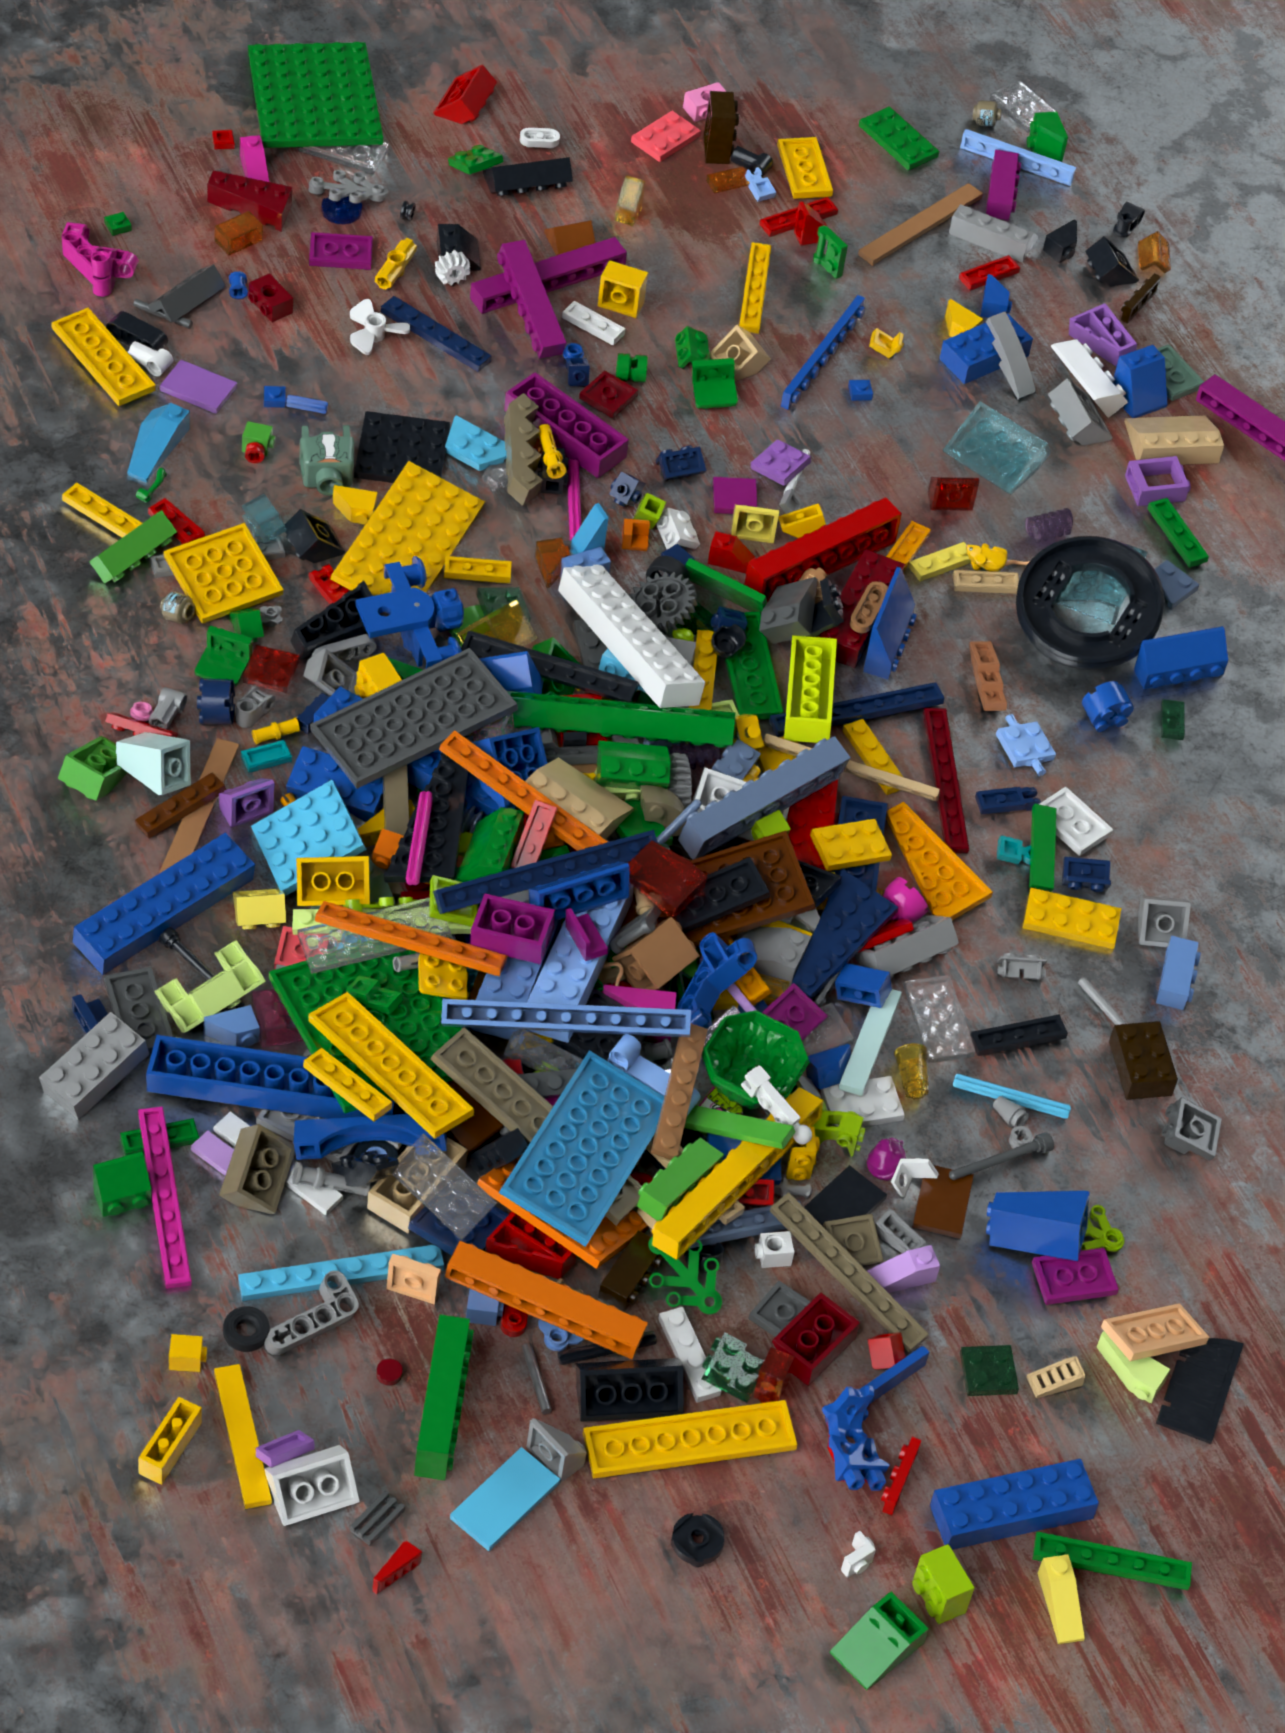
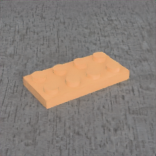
M1180 1303L1104 1319L1101 1328L1130 1361L1206 1345L1209 1339L1206 1332Z

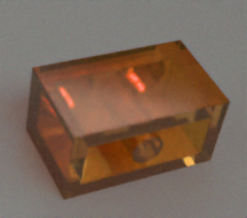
M250 211L215 226L214 241L228 255L239 252L263 240V224Z

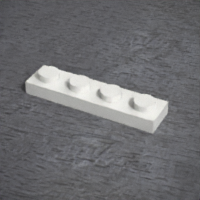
M679 1307L659 1313L658 1320L675 1357L683 1365V1374L696 1403L720 1396L721 1388L684 1308Z

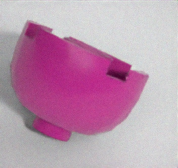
M896 877L886 887L883 897L898 907V911L890 919L891 921L904 918L913 923L928 913V910H925L928 905L914 887L909 889L905 886L908 881L901 877Z

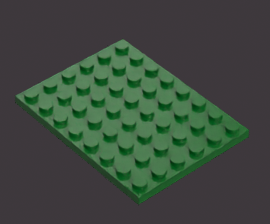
M366 42L248 45V57L263 148L383 145V133Z
M374 940L269 971V980L311 1054L323 1048L391 1100L379 1086L308 1021L311 1012L346 993V989L360 975L379 980L381 988L402 993L403 1001L391 1015L381 1013L363 1004L361 1005L445 1082L453 1080L431 1060V1057L462 1028L442 1026V1000L444 998L423 994L419 991L418 968L396 972L393 967L394 957L415 954V951ZM332 1090L345 1114L358 1110Z

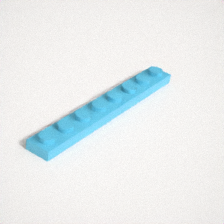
M435 1245L238 1274V1282L242 1301L319 1290L325 1275L333 1270L343 1273L349 1285L385 1280L388 1278V1266L392 1253L399 1256H407L420 1263L432 1264L436 1268L441 1269V1271L444 1270V1262L440 1248ZM333 1281L327 1282L330 1288L338 1287Z

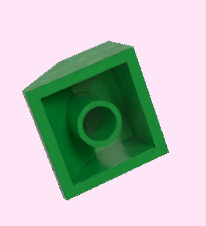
M1058 112L1034 113L1033 121L1030 123V135L1026 141L1027 147L1030 148L1031 152L1063 162L1068 136Z
M142 1152L93 1165L94 1195L103 1217L115 1216L123 1211L134 1208L140 1209L152 1204L151 1185Z

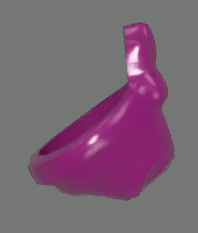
M893 1137L882 1139L868 1154L867 1166L869 1172L875 1178L885 1181L893 1178L900 1159H907L903 1148L904 1141Z

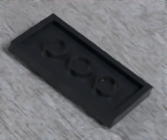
M751 857L663 893L675 920L681 925L684 934L770 898V892Z

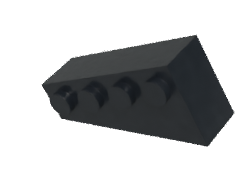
M362 581L355 589L345 593L338 601L331 603L321 613L314 615L294 630L290 642L300 660L312 656L313 651L318 647L368 634L356 608V599L372 596L365 581Z

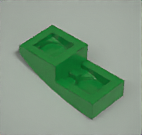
M360 975L346 989V992L352 995L359 1003L391 1015L403 1001L401 992L381 988L379 980Z

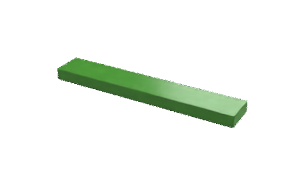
M697 1105L688 1114L684 1128L780 1149H784L795 1134V1129L792 1125Z

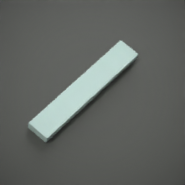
M892 989L882 1008L870 1007L840 1081L839 1090L860 1096L863 1095L901 999V991Z

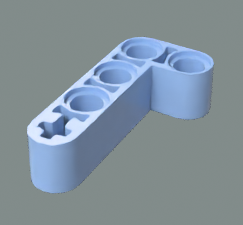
M629 1034L623 1035L609 1053L608 1062L662 1096H665L670 1073L640 1056L641 1044L634 1036ZM693 1088L687 1116L701 1098L700 1093L695 1088Z

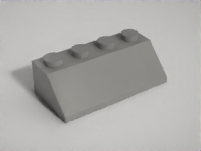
M961 204L952 217L949 231L950 235L1001 255H1010L1012 259L1023 263L1038 238L1036 234Z
M926 914L918 921L912 923L913 931L859 952L854 958L863 967L890 972V978L892 979L894 974L899 971L906 972L913 969L914 964L925 963L932 960V956L936 954L950 952L952 950L951 947L959 944L951 917Z

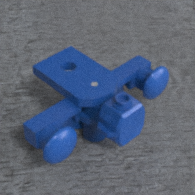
M413 556L412 564L407 566H401L400 561L385 564L384 578H390L392 582L390 593L356 599V608L369 638L400 632L404 648L412 652L418 667H422L423 656L426 660L427 669L462 652L459 642L454 637H449L447 646L437 648L430 632V628H436L439 632L458 629L462 626L464 609L459 594L455 588L434 592L430 597L427 593L420 590L426 584L427 574L424 563L419 557ZM412 586H418L420 589L411 588V587H412ZM382 612H386V613H388V614H390V615H389V616H381V615H379V614L382 613Z

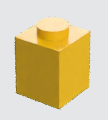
M171 1334L169 1370L200 1372L201 1362H206L207 1347L203 1346V1336Z

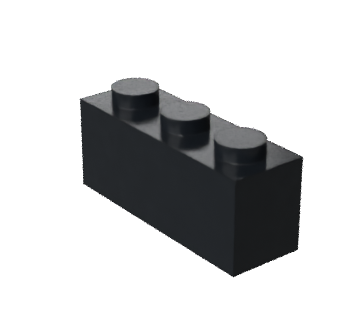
M516 1128L470 1153L468 1156L471 1159V1167L480 1176L485 1175L492 1169L502 1167L521 1156L527 1149L528 1144L520 1130Z

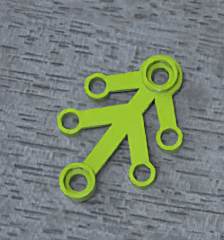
M393 897L379 898V902H370V904H360V899L345 900L343 907L363 912L362 909H421L423 904H418V899H413V897L398 898L399 904H394Z
M1094 1205L1089 1214L1093 1221L1098 1222L1101 1230L1094 1227L1088 1217V1228L1085 1236H1091L1095 1240L1083 1242L1082 1250L1105 1248L1110 1252L1119 1251L1124 1245V1236L1119 1229L1111 1228L1105 1215L1106 1210L1101 1205Z

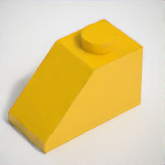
M948 300L945 318L950 337L983 323V318L954 300Z
M334 485L333 504L350 522L365 525L376 510L377 492Z
M819 503L778 516L782 531L797 538L826 525Z

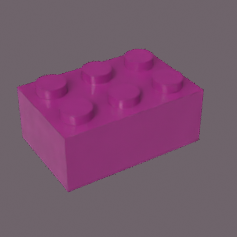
M484 894L471 928V945L511 958L541 964L554 930L555 910Z

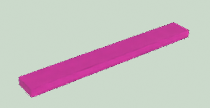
M163 1106L138 1109L166 1289L191 1286L192 1280Z

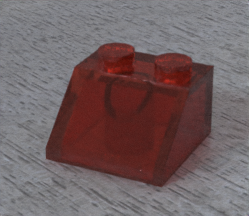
M931 477L928 488L930 509L973 511L980 482L979 478Z

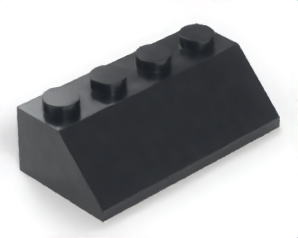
M570 157L491 167L482 170L490 193L497 192V196L509 195L510 190H516L517 193L529 192L528 188L536 187V191L546 190L548 185L554 184L555 188L567 187V183L573 182Z
M678 1358L576 1363V1390L581 1422L658 1418L684 1414L683 1365Z

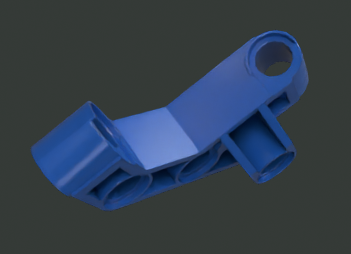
M712 932L701 940L699 948L703 960L677 1006V1009L691 1010L692 1024L708 1029L712 1025L710 1012L720 994L754 967L758 959L753 942L748 938L738 939L728 946L716 933Z

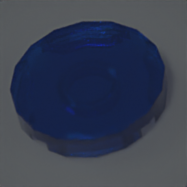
M328 195L326 199L322 200L321 212L332 223L351 224L360 218L362 203L350 202L349 196L341 198L339 201H333L329 199Z

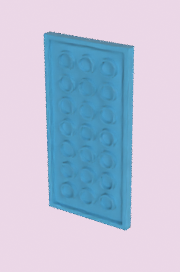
M589 1050L499 1193L586 1247L654 1136L664 1096Z

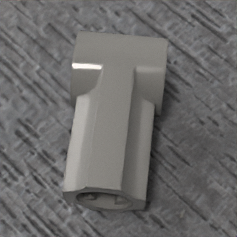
M164 687L159 695L158 704L149 717V723L168 729L176 714L182 713L187 703V694Z

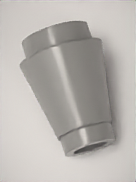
M999 1096L993 1103V1108L996 1109L1011 1128L1026 1124L1029 1118L1026 1108L1003 1096Z

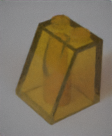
M517 600L506 604L456 633L462 644L469 630L523 647L538 639Z

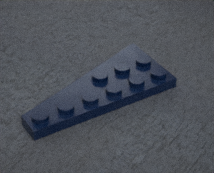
M842 869L839 875L842 876L841 885L831 893L791 985L795 983L810 999L898 911L896 905L844 869Z

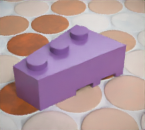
M1106 304L1070 318L1069 336L1075 340L1077 339L1083 345L1086 343L1093 352L1114 366H1117L1119 356L1137 350L1135 340Z

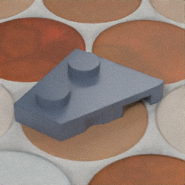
M1168 560L1155 568L1161 581L1164 595L1168 600L1167 606L1171 610L1199 588V584Z

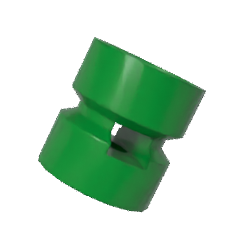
M618 353L616 377L622 381L632 379L633 382L645 383L648 356L635 355L633 358L630 354Z

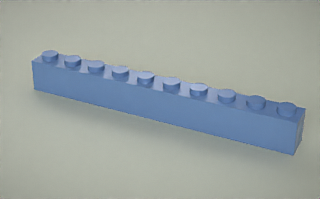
M458 999L442 1000L441 1024L447 1027L690 1037L691 1010Z

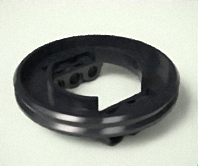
M1077 536L1055 542L1041 550L1030 560L1021 574L1018 583L1016 613L1025 636L1046 657L1072 668L1087 670L1106 669L1130 661L1138 656L1143 640L1155 638L1162 622L1164 592L1155 569L1135 549L1110 538ZM1079 571L1105 573L1116 579L1126 590L1130 603L1110 633L1108 630L1100 633L1076 631L1063 624L1053 612L1052 608H1054L1062 591L1066 590L1073 573Z

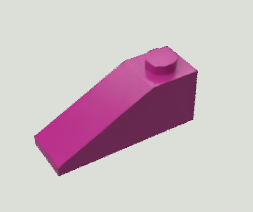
M261 136L240 137V158L245 177L269 182Z

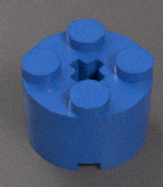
M1109 681L1095 687L1096 692L1092 695L1088 692L1082 699V706L1097 732H1103L1108 727L1114 725L1117 727L1124 726L1128 723V717L1134 709L1122 684L1119 685L1117 681Z

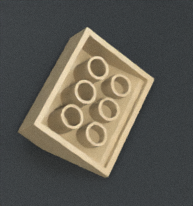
M1205 415L1125 418L1124 422L1136 460L1177 456L1179 463L1182 465L1219 463L1224 443L1220 431Z
M559 757L538 768L525 781L605 840L634 809Z

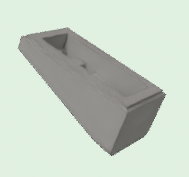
M890 1208L875 1223L878 1238L901 1253L921 1248L926 1243L920 1235ZM894 1229L898 1231L896 1235L892 1232ZM902 1235L907 1237L904 1242L900 1239ZM910 1241H913L915 1244L910 1249L907 1245Z

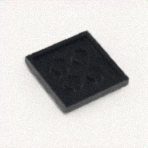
M593 988L586 1005L625 1007ZM573 1032L569 1043L553 1038L552 1041L582 1060L590 1050L608 1061L609 1053L625 1034ZM648 1035L632 1036L642 1044Z

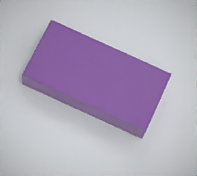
M297 1430L256 1447V1457L272 1468L315 1450L314 1440L300 1430Z

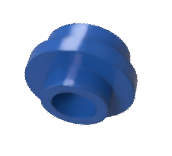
M570 343L563 350V357L565 359L583 358L584 351L579 344Z

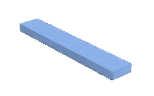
M965 129L960 146L962 149L991 159L994 157L995 149L1019 153L1018 162H1021L1020 169L1071 186L1076 171L1074 166Z

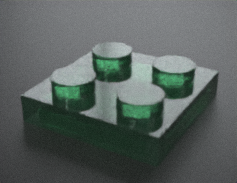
M519 587L477 589L476 596L488 625L530 624L532 617Z
M1011 1345L961 1347L960 1358L967 1396L1018 1394L1019 1386Z

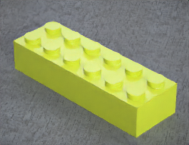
M792 635L785 740L818 743L824 738L826 740L830 739L837 639Z

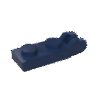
M1034 787L977 791L975 795L981 815L1025 809L1031 811L1034 804L1041 803L1040 799L1034 798L1038 794L1037 789Z

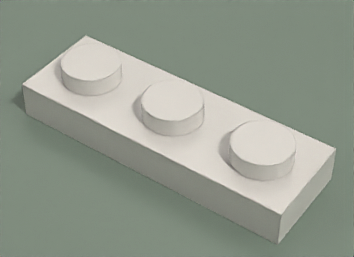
M573 301L562 312L563 319L611 345H615L625 335L626 328L576 301Z

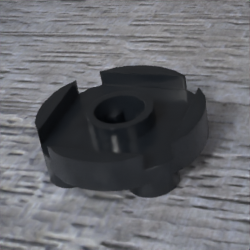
M694 1513L681 1517L674 1525L671 1546L679 1558L698 1568L713 1562L720 1556L725 1540L724 1531L721 1524L714 1517L703 1513L702 1516H693ZM702 1535L704 1537L703 1543L694 1542L692 1536L699 1537Z

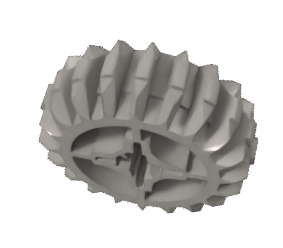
M672 753L669 754L671 761L670 784L667 788L678 796L686 809L691 803L692 795L690 763L685 754Z

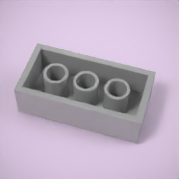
M110 1012L39 1077L43 1091L74 1118L79 1120L149 1055L146 1040Z

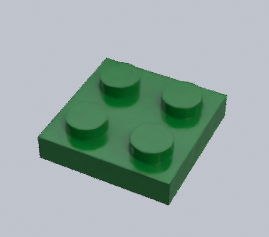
M475 145L471 150L459 151L454 156L448 157L449 166L469 175L504 162L502 154L483 145Z

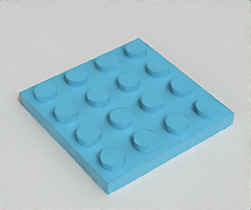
M333 780L251 826L275 881L285 896L297 890L296 858L356 856L367 850Z

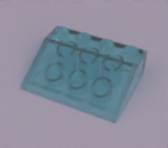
M981 401L943 449L944 453L1010 495L1041 467L1051 453L1048 443Z
M1126 544L1131 548L1135 549L1146 559L1148 554L1147 551ZM1079 571L1073 573L1066 590L1062 591L1056 603L1115 626L1129 597L1124 587L1113 577L1097 571Z

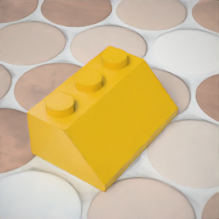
M369 856L296 858L297 906H321L323 901L336 905H345V900L360 899V904H370Z

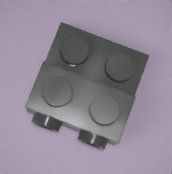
M1182 1097L1174 1104L1171 1103L1165 1112V1116L1169 1118L1168 1123L1162 1129V1136L1165 1137L1164 1144L1182 1154H1186L1190 1150L1209 1161L1212 1160L1216 1155L1222 1118Z

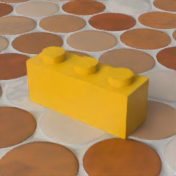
M181 1397L177 1398L138 1458L140 1475L161 1485L163 1484L202 1424V1407Z

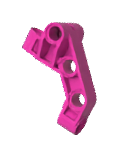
M67 222L62 233L63 255L92 283L93 293L96 296L104 297L111 294L116 277L125 279L133 276L139 263L136 255L121 249L92 246L88 242L90 228H87V224Z

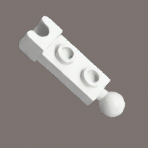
M760 1065L745 1075L746 1081L741 1083L743 1089L751 1098L754 1096L758 1098L759 1104L774 1116L775 1122L794 1126L795 1134L793 1138L798 1144L804 1145L812 1139L811 1129L807 1125L799 1124L801 1117L769 1082L771 1077Z

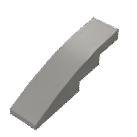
M1006 312L989 317L986 323L995 338L992 344L1002 360L999 366L1015 396L1019 400L1034 394L1036 390L1028 362Z

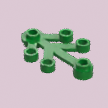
M652 1236L648 1244L651 1252L657 1255L661 1254L680 1277L663 1276L660 1273H653L649 1278L650 1285L654 1288L661 1286L690 1287L697 1296H680L677 1292H670L666 1296L667 1304L671 1307H677L678 1305L698 1306L700 1311L705 1314L718 1312L722 1306V1297L715 1290L716 1271L719 1269L718 1260L708 1258L704 1262V1269L707 1271L704 1288L698 1281L699 1252L702 1250L701 1241H696L700 1246L698 1251H692L690 1247L688 1248L689 1264L687 1269L679 1259L676 1260L663 1251L656 1249L652 1245ZM711 1260L716 1263V1268L712 1271L707 1268V1263ZM655 1275L660 1276L662 1279L661 1284L654 1285L652 1277ZM673 1294L677 1295L679 1299L678 1303L674 1305L669 1302V1296ZM709 1296L714 1299V1305L711 1307L705 1305V1299Z

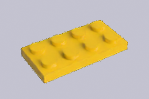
M817 137L778 139L777 147L793 199L832 197L833 188Z
M1030 888L1022 928L1114 949L1122 908Z

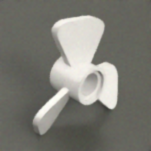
M369 299L361 301L350 310V319L365 326L364 329L350 335V342L365 355L371 354L374 342H380L385 338V331L399 334L410 333V325L408 323L386 324L385 316L373 311L372 302Z

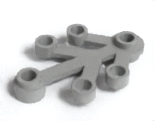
M335 170L333 172V180L342 184L327 183L321 177H312L308 191L312 194H322L325 192V189H330V200L339 201L341 198L349 196V201L352 203H360L369 198L372 201L380 202L384 201L388 195V190L383 185H373L367 181L365 173H354L352 182L345 177L346 172L343 170Z

